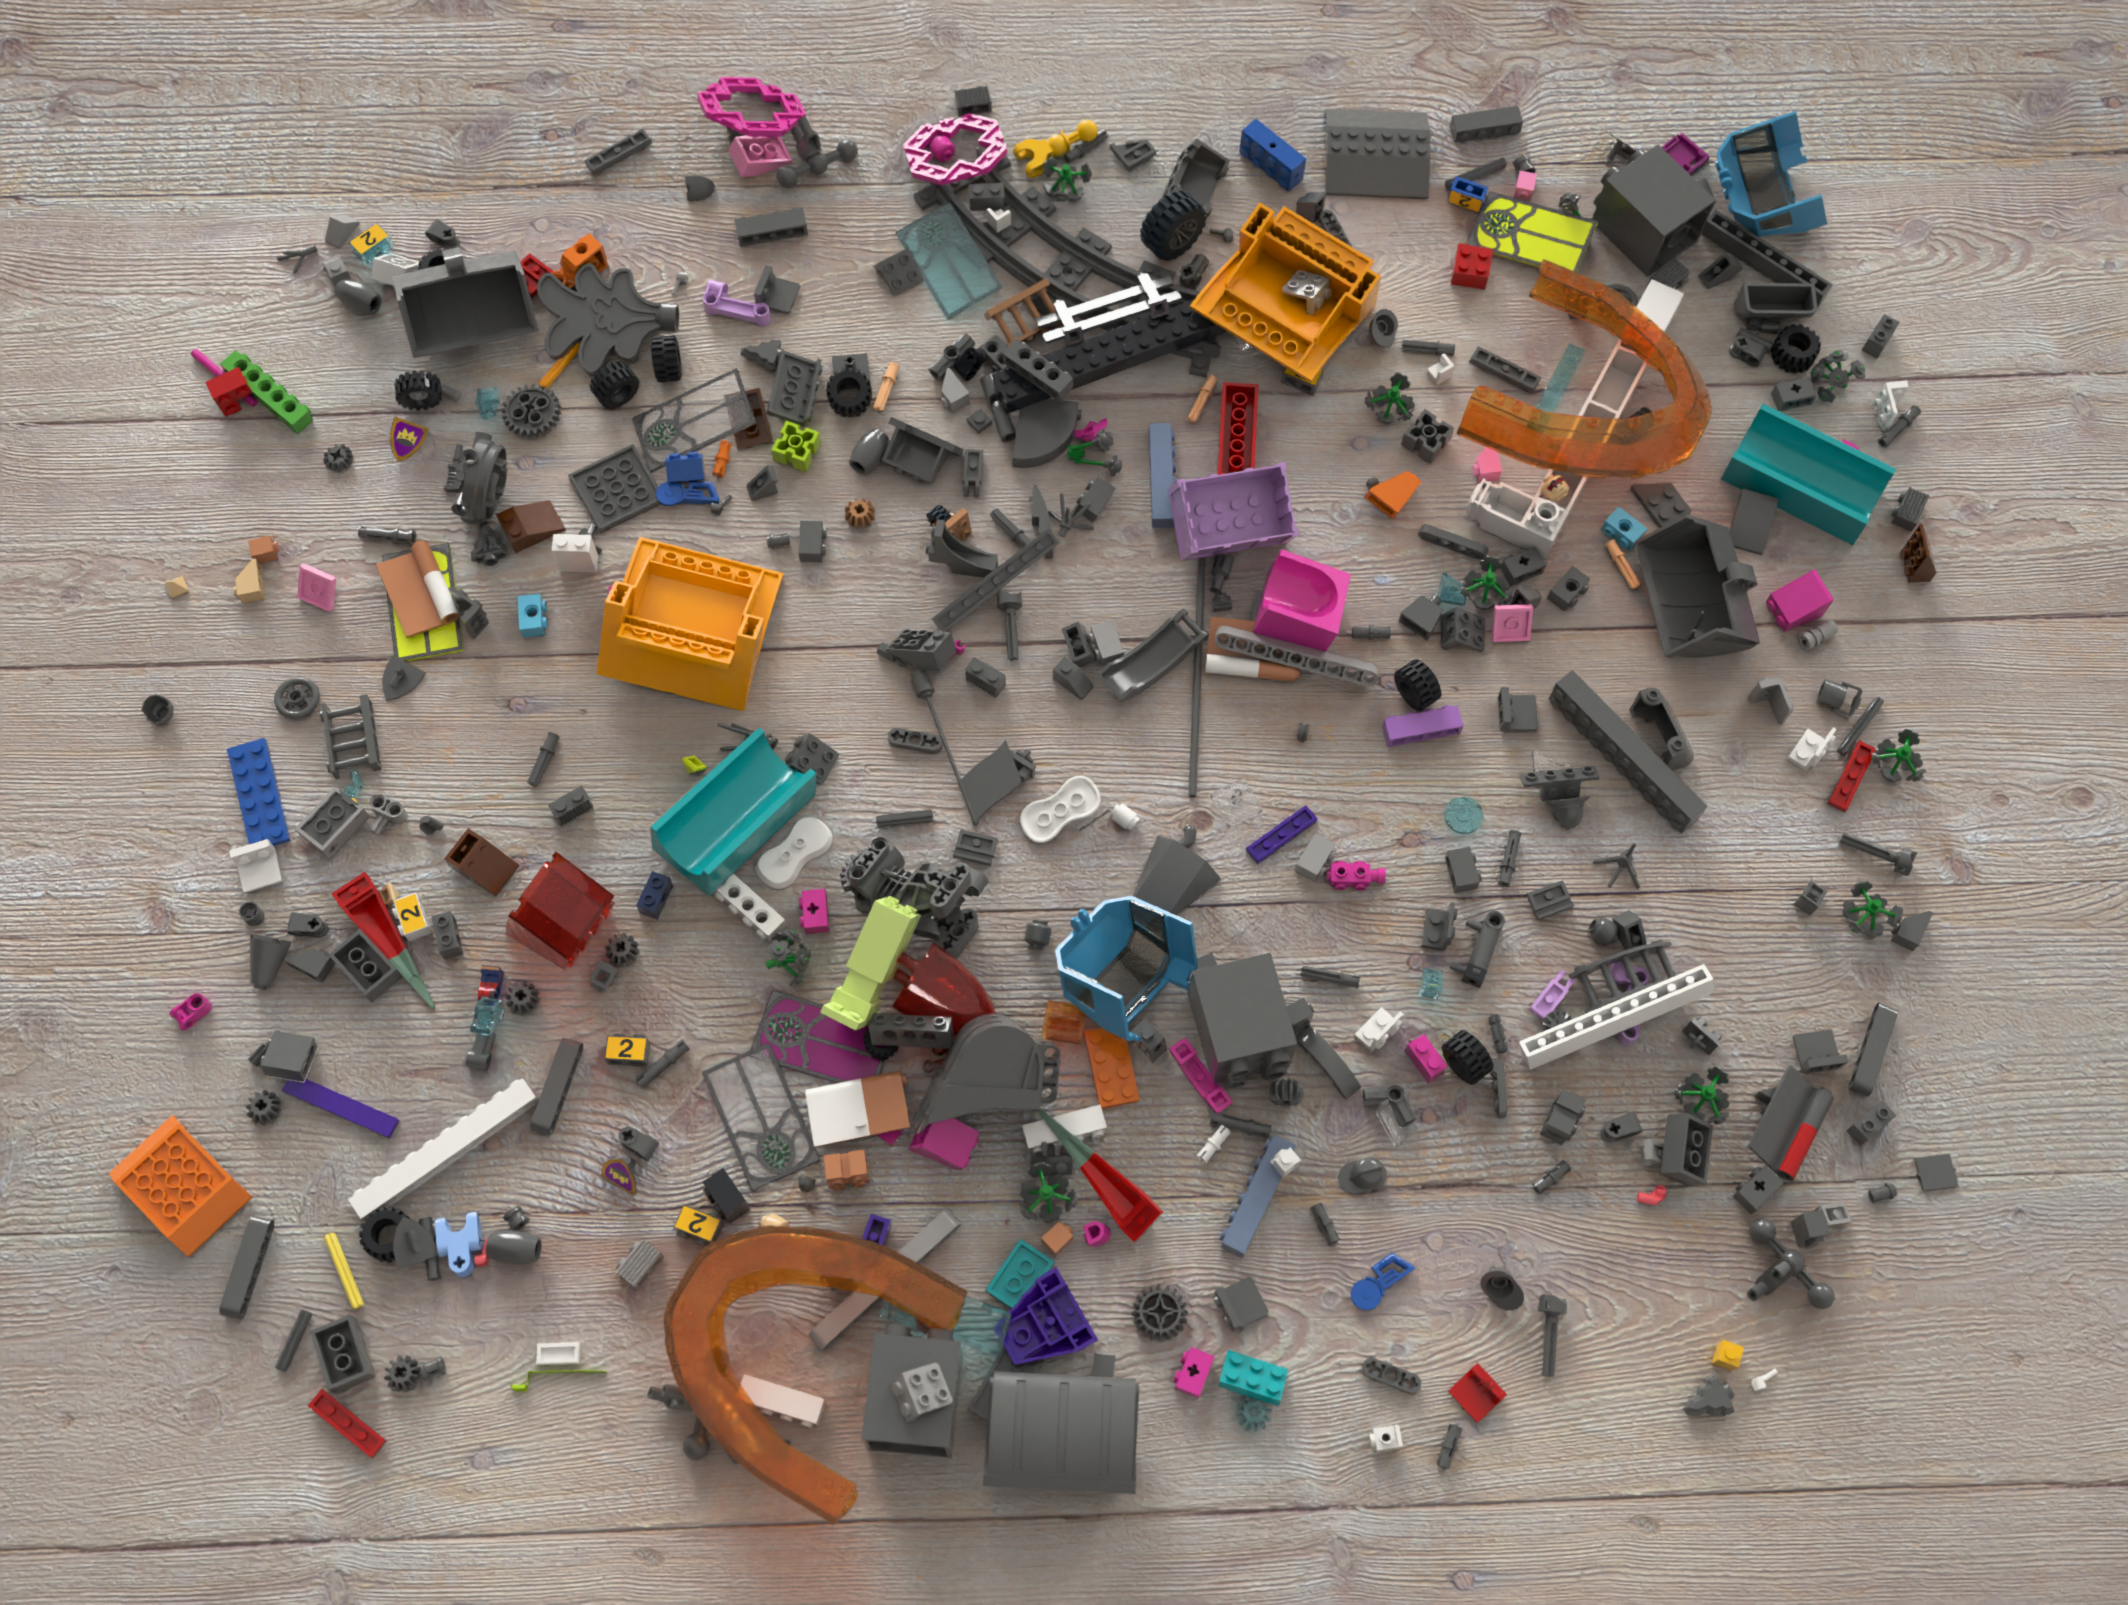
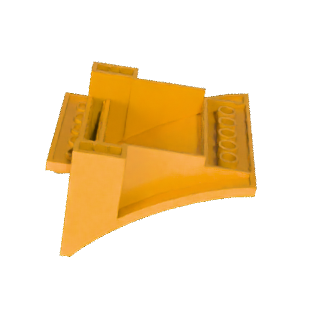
M1259 202L1240 230L1239 250L1202 289L1190 305V309L1311 383L1344 340L1375 309L1381 276L1370 269L1374 264V260L1285 206H1283L1274 219L1275 211ZM1299 270L1330 278L1331 297L1326 300L1322 308L1314 316L1307 314L1306 299L1282 292L1284 285Z
M639 537L623 582H614L605 601L596 675L744 711L767 626L783 579V573Z

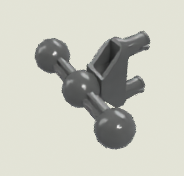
M806 116L797 120L799 126L794 127L790 131L797 143L795 147L797 152L807 162L795 168L782 166L777 171V182L785 188H790L796 185L798 178L810 172L814 174L824 173L828 168V164L839 159L851 161L858 154L857 145L850 139H844L838 143L836 150L822 154L820 153L822 149L817 132L812 130Z
M1765 1218L1754 1220L1749 1228L1752 1239L1759 1244H1767L1779 1257V1260L1756 1280L1755 1286L1747 1292L1748 1298L1751 1301H1756L1763 1295H1770L1789 1278L1796 1276L1809 1290L1808 1299L1812 1306L1822 1310L1831 1307L1835 1300V1293L1832 1287L1825 1283H1817L1804 1269L1805 1260L1802 1254L1793 1250L1788 1251L1775 1237L1776 1228L1773 1222Z
M721 1348L710 1349L703 1358V1366L707 1371L703 1391L688 1385L674 1386L670 1384H664L663 1389L651 1386L648 1391V1399L664 1402L666 1407L695 1411L697 1413L694 1431L683 1443L685 1455L692 1460L703 1459L710 1450V1442L705 1435L710 1416H713L720 1407V1400L715 1393L719 1375L725 1372L729 1366V1356Z

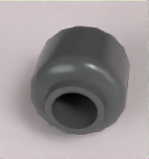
M1605 917L1595 918L1588 928L1590 938L1602 946H1607L1610 943L1614 944L1619 937L1617 933L1618 926Z
M1033 920L1032 923L1027 924L1024 940L1030 943L1031 948L1041 949L1042 946L1049 944L1052 929L1048 926V922Z

